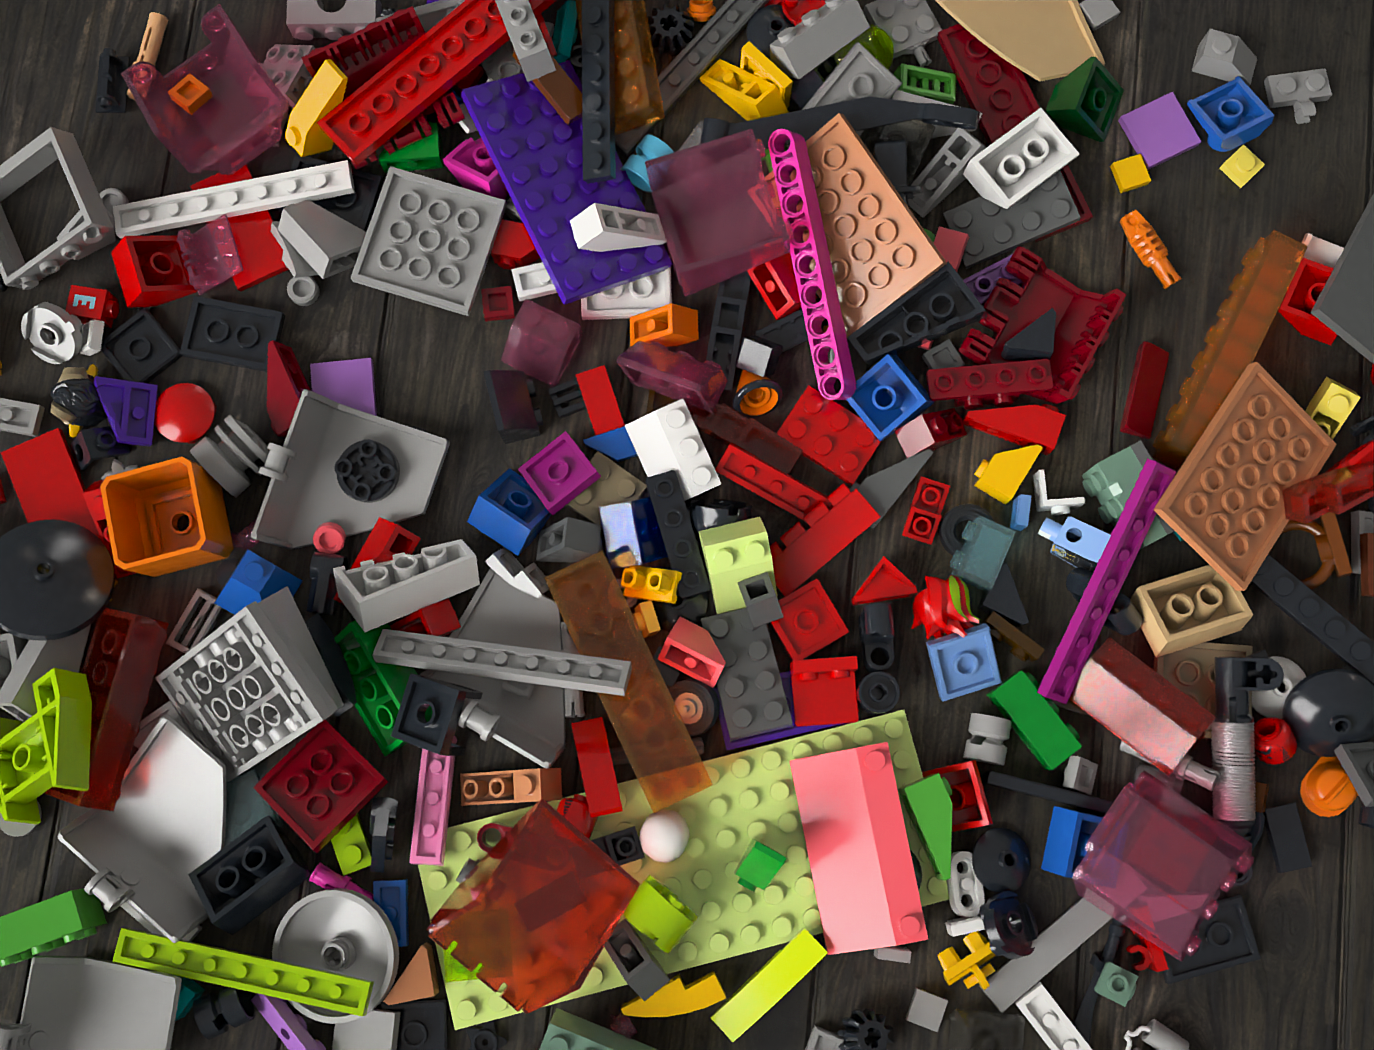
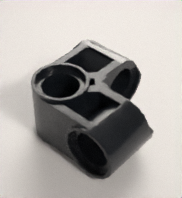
M1084 567L1074 568L1066 580L1068 591H1070L1078 603L1094 573ZM1119 593L1104 626L1121 635H1130L1141 627L1143 618L1131 600Z
M869 604L864 606L863 611L858 616L863 664L870 673L886 672L894 661L893 637H895L892 604ZM875 651L882 652L886 657V664L881 666L874 664L870 657L871 653Z

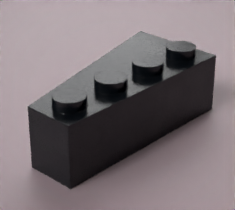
M948 261L947 264L848 336V339L864 361L871 367L887 354L899 355L988 316L986 310Z

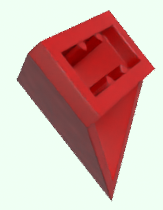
M883 556L853 596L851 603L854 606L913 597L917 594V587Z

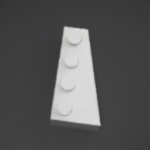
M462 539L422 548L421 554L411 555L405 554V552L392 555L393 560L376 564H374L373 559L360 562L361 567L350 570H345V566L333 568L338 596L364 632L480 585L476 555Z

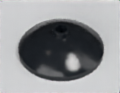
M1346 669L1322 670L1301 680L1288 694L1282 711V720L1290 726L1296 738L1297 747L1312 755L1337 757L1334 750L1341 744L1368 742L1374 736V685L1361 674ZM1344 721L1341 725L1335 726L1337 722Z

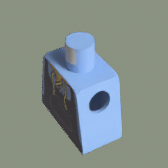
M1069 516L1064 525L1046 518L1038 532L1039 535L1054 542L1051 549L1052 554L1076 568L1084 567L1094 572L1111 537L1110 534Z

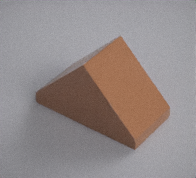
M427 942L421 945L383 1002L387 1005L432 997L439 993L432 945Z

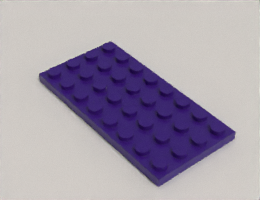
M570 60L558 63L582 92V84ZM524 73L462 89L461 98L563 305L665 271L671 267L672 262L663 244L604 252L578 249L570 220L592 204L598 203L646 212L626 171L621 170L623 165L616 151V179L589 184L583 180L582 117L567 125L533 81L527 82Z

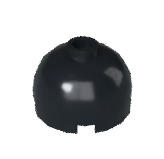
M697 499L690 502V522L693 532L699 538L698 531L752 518V505L746 506L747 503L726 499H714V502H710L709 505H704L705 499Z

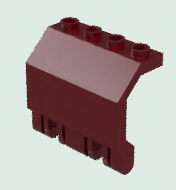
M413 6L407 9L398 10L392 16L379 22H372L364 29L351 35H344L336 42L323 48H316L310 54L301 58L312 78H314L324 61L331 59L348 78L344 101L423 36L425 31ZM452 88L392 136L399 150L423 139L415 122L417 120L425 136L432 135V128L425 119L427 115L436 112L440 125L444 129L449 127L450 124L442 108L446 107L453 124L466 119ZM391 139L383 144L389 154L395 152ZM376 151L368 156L371 162L378 160ZM365 159L357 166L353 162L352 164L357 170L368 165V161Z
M1018 246L1005 268L1007 272L1023 282L1021 287L1011 282V280L999 278L996 283L997 286H994L983 306L988 317L979 320V323L994 332L993 337L991 338L985 333L972 328L967 334L968 337L964 339L959 351L978 365L1018 362L1004 360L1001 356L1005 343L1053 308L1056 311L1054 350L1050 359L1053 387L1051 390L1024 392L1021 394L1059 404L1069 399L1072 400L1081 388L1079 381L1082 375L1092 368L1095 362L1093 355L1097 348H1100L1108 339L1110 332L1107 330L1111 322L1116 321L1124 309V306L1121 304L1127 294L1117 288L1104 295L1081 290L1048 269L1042 258L1028 249Z

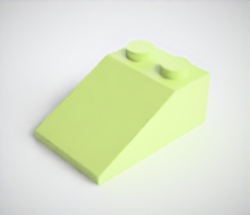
M760 517L698 531L717 615L746 608L738 582L768 572L777 596L768 535Z

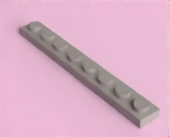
M382 629L373 652V658L378 663L621 696L626 694L632 671L631 661Z

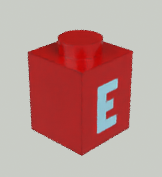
M71 285L65 311L70 315L77 316L82 324L96 319L104 321V327L112 328L113 319H116L119 313V304L117 302L118 299L108 290Z

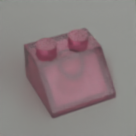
M525 299L511 325L501 361L555 387L583 336L581 325Z

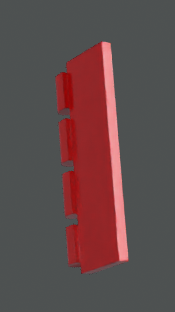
M844 483L827 496L834 508L830 510L822 501L803 517L810 526L808 530L798 521L784 533L780 539L787 546L785 550L776 541L770 545L775 583L785 597L791 594L881 517L857 488L851 491Z

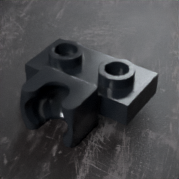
M373 798L370 815V834H373L371 872L384 873L385 860H392L398 800L393 798Z

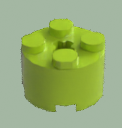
M649 875L620 909L632 925L641 933L644 932L652 940L656 939L657 941L654 944L668 954L699 917L687 905H683L675 893L667 886L662 885L652 875Z

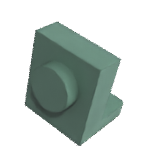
M1106 962L1094 990L1125 1007L1135 993L1136 981L1139 976L1111 962Z

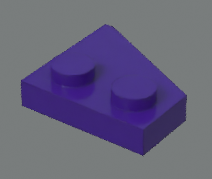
M95 376L94 385L117 442L150 447L153 438L158 385Z

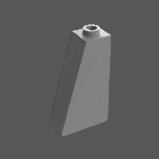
M91 624L80 632L64 638L47 641L29 640L0 689V708L22 722L36 714L38 711L32 683L53 668L79 673Z

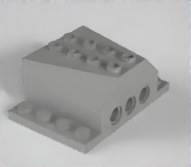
M288 586L259 603L254 601L245 606L155 677L196 739L226 765V782L231 781L344 706Z

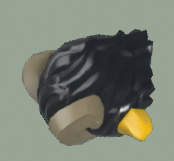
M94 364L90 365L87 371L85 367L64 368L58 383L52 387L50 393L53 398L50 412L61 419L64 424L69 425L71 437H76L83 426H95L97 423L108 418L94 385V378L98 375L97 367Z

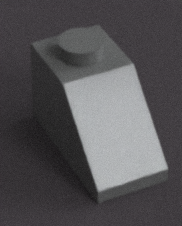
M1209 29L1198 45L1192 72L1228 82L1239 76L1250 86L1257 57L1239 36Z

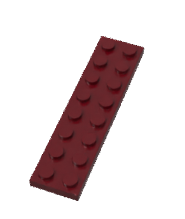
M956 24L938 32L937 39L971 109L982 113L978 124L989 146L1040 109L1022 71L984 45L962 25ZM1068 164L1060 169L1079 212L1080 221L1035 240L1036 243L1088 222L1093 217Z

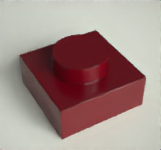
M511 286L481 289L485 322L515 318Z

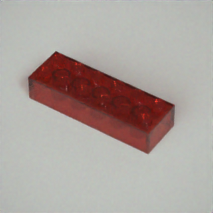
M105 608L98 617L82 669V674H86L92 701L89 789L87 791L52 787L45 794L80 807L114 812L116 802L121 795V785L125 771L130 764L133 744L139 733V724L143 710L148 703V693L153 676L158 669V659L167 638L169 623Z

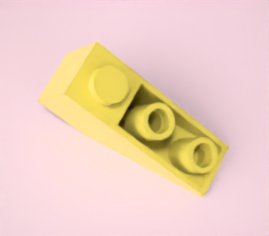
M1326 377L1305 412L1333 440L1361 397L1354 390Z

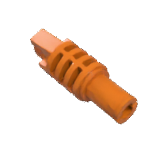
M1137 210L1121 218L1120 224L1128 242L1144 266L1152 268L1162 283L1163 288L1167 289L1172 284L1181 280V276L1178 275L1167 258L1169 255L1167 248L1148 221Z

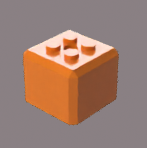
M181 456L107 476L100 486L114 564L123 570L157 577L228 558L234 549L222 486L201 464ZM187 515L189 517V526L184 531H179L177 521L181 516Z

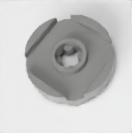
M42 302L24 314L21 321L23 337L25 340L30 339L34 345L31 350L42 360L51 364H61L78 355L82 348V335L80 332L82 323L77 316L70 315L61 307L49 302ZM48 329H50L55 334V339L52 337V333Z

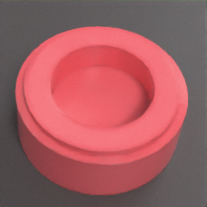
M333 522L319 525L313 535V544L322 553H338L343 548L346 540L343 528Z

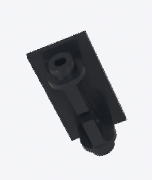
M105 48L99 56L96 113H126L130 57L117 56L116 51L110 48Z

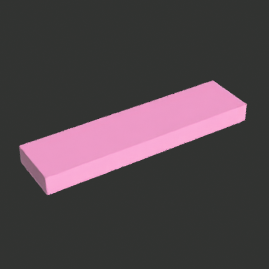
M455 736L452 740V743L454 744L457 743V738ZM422 748L409 862L411 864L444 866L455 756L439 755Z

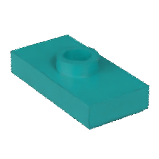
M568 0L557 10L552 42L557 52V56L554 59L558 63L565 62L570 57L571 47L577 38L578 29L575 28L579 2L574 0Z

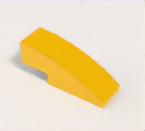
M714 971L686 986L679 974L671 978L668 983L646 1001L637 996L622 1004L621 1011L626 1016L668 1017L709 1007L726 999V994Z

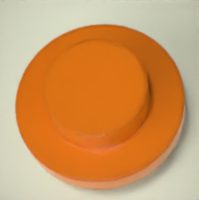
M713 0L689 1L690 7L687 8V11L694 21H708L716 13Z

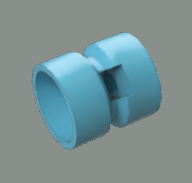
M647 134L635 148L637 155H630L621 170L626 171L633 185L645 192L651 193L662 179L661 172L669 170L676 160V155L665 142L653 135Z

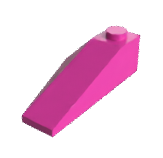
M469 138L463 141L443 159L444 165L463 188L503 200L509 196L482 138L475 141Z

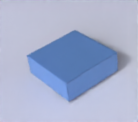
M1020 494L1013 500L1010 521L1011 530L1022 531L1028 526L1031 495Z

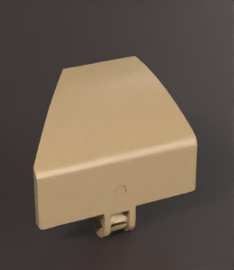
M935 0L948 14L984 45L1039 82L1065 77L1090 57H1097L1103 66L1105 65L1104 58L1085 20L1078 0Z

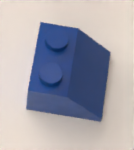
M887 354L856 381L855 393L851 398L846 399L879 441H883L894 434L895 430L917 418L935 402L929 399L928 392L900 358L892 354Z
M509 468L478 496L467 522L507 550L519 556L533 542L552 514L546 509L525 478Z
M1054 806L1041 869L1068 878L1116 887L1129 823Z

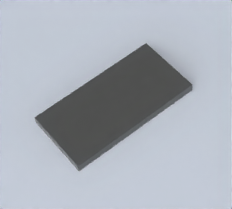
M1374 193L1311 311L1316 318L1373 364Z

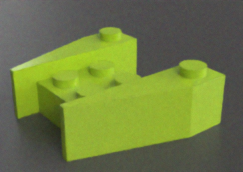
M58 668L51 669L32 683L38 711L36 714L23 723L18 720L0 718V813L5 821L30 824L41 823L37 797L52 787L87 791L89 789L92 701L86 674Z

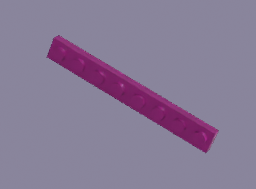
M1147 458L1037 693L1046 698L1064 704L1067 703L1157 514L1153 509L1172 482L1176 471Z

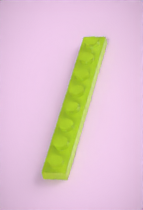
M121 928L113 957V962L362 1017L367 1015L374 981L190 941L180 940L177 943H173L166 936L130 928Z

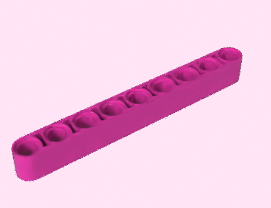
M778 129L771 134L768 147L818 388L821 395L828 400H846L855 393L856 380L805 139L800 134L786 129ZM790 138V147L785 151V142ZM796 168V178L791 182V172ZM802 198L803 207L798 212L797 203ZM808 228L809 238L804 242L803 233ZM814 258L816 266L813 272H810L809 263ZM820 288L822 291V298L817 303L815 299L816 291ZM826 318L828 321V329L824 333L822 331L821 325L823 320ZM831 348L835 353L832 363L828 360V352ZM837 378L841 382V389L838 394L834 389V383Z

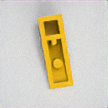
M331 59L324 61L289 115L285 139L301 157L329 151L333 147V141L321 130L317 122L343 101L348 78Z
M719 59L700 77L701 82L747 121L788 113L776 85L722 59Z

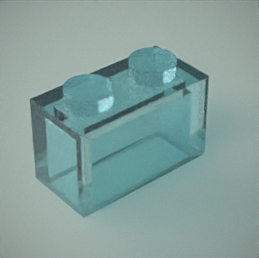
M982 516L974 519L973 522L969 521L962 534V538L965 539L961 551L956 550L951 560L950 567L954 568L951 575L959 577L965 583L981 590H991L1016 531Z

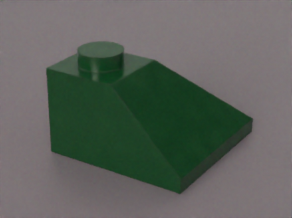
M1090 57L1055 85L1045 111L1060 127L1093 140L1104 142L1124 89L1097 57Z

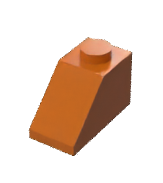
M671 303L630 317V347H673L699 340L698 310Z

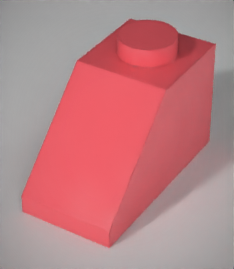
M681 616L667 636L657 658L712 688L715 687L726 664L708 630Z

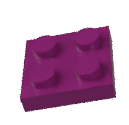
M566 431L518 468L519 472L552 515L601 477Z

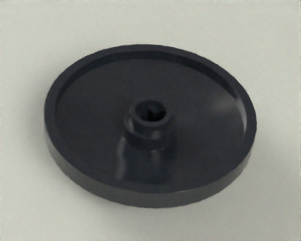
M39 520L18 526L0 537V627L3 630L17 637L29 640L47 641L60 639L85 629L106 609L114 591L115 571L106 546L91 531L68 521Z

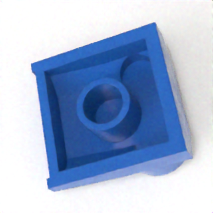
M1239 76L1194 100H1189L1187 103L1189 109L1208 133L1207 141L1209 146L1220 152L1230 151L1257 138L1272 124L1274 114Z

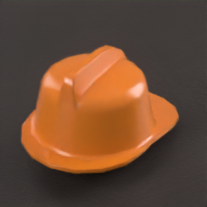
M1320 757L1301 782L1300 794L1302 801L1311 812L1318 816L1331 817L1339 815L1358 796L1337 757Z

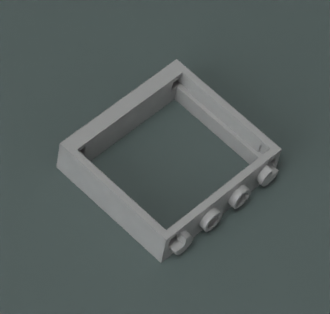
M50 127L0 165L1 202L59 158L85 220L28 263H25L0 204V274L6 286L23 288V290L36 287L40 280L49 274L57 272L61 265L70 259L78 257L82 250L92 243L100 241L103 235L113 229L73 133Z

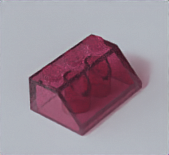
M639 340L620 354L616 361L632 384L653 390L675 400L684 399L686 404L711 413L714 412L728 381L722 371V367L717 363L705 360L702 363L694 360L695 358L684 351H678L677 353L668 351L667 347L655 341H651L649 344Z

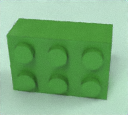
M84 888L71 890L1 916L0 966L16 964L33 958L36 954L65 946L68 942L97 934L96 927L107 923L100 899L94 894L89 895L84 891Z

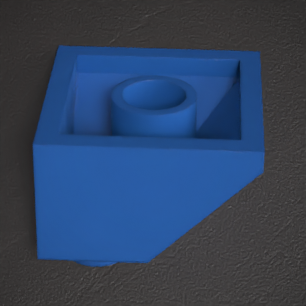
M247 549L214 604L235 615L252 602L256 601L259 603L288 586L292 596H294L302 580Z

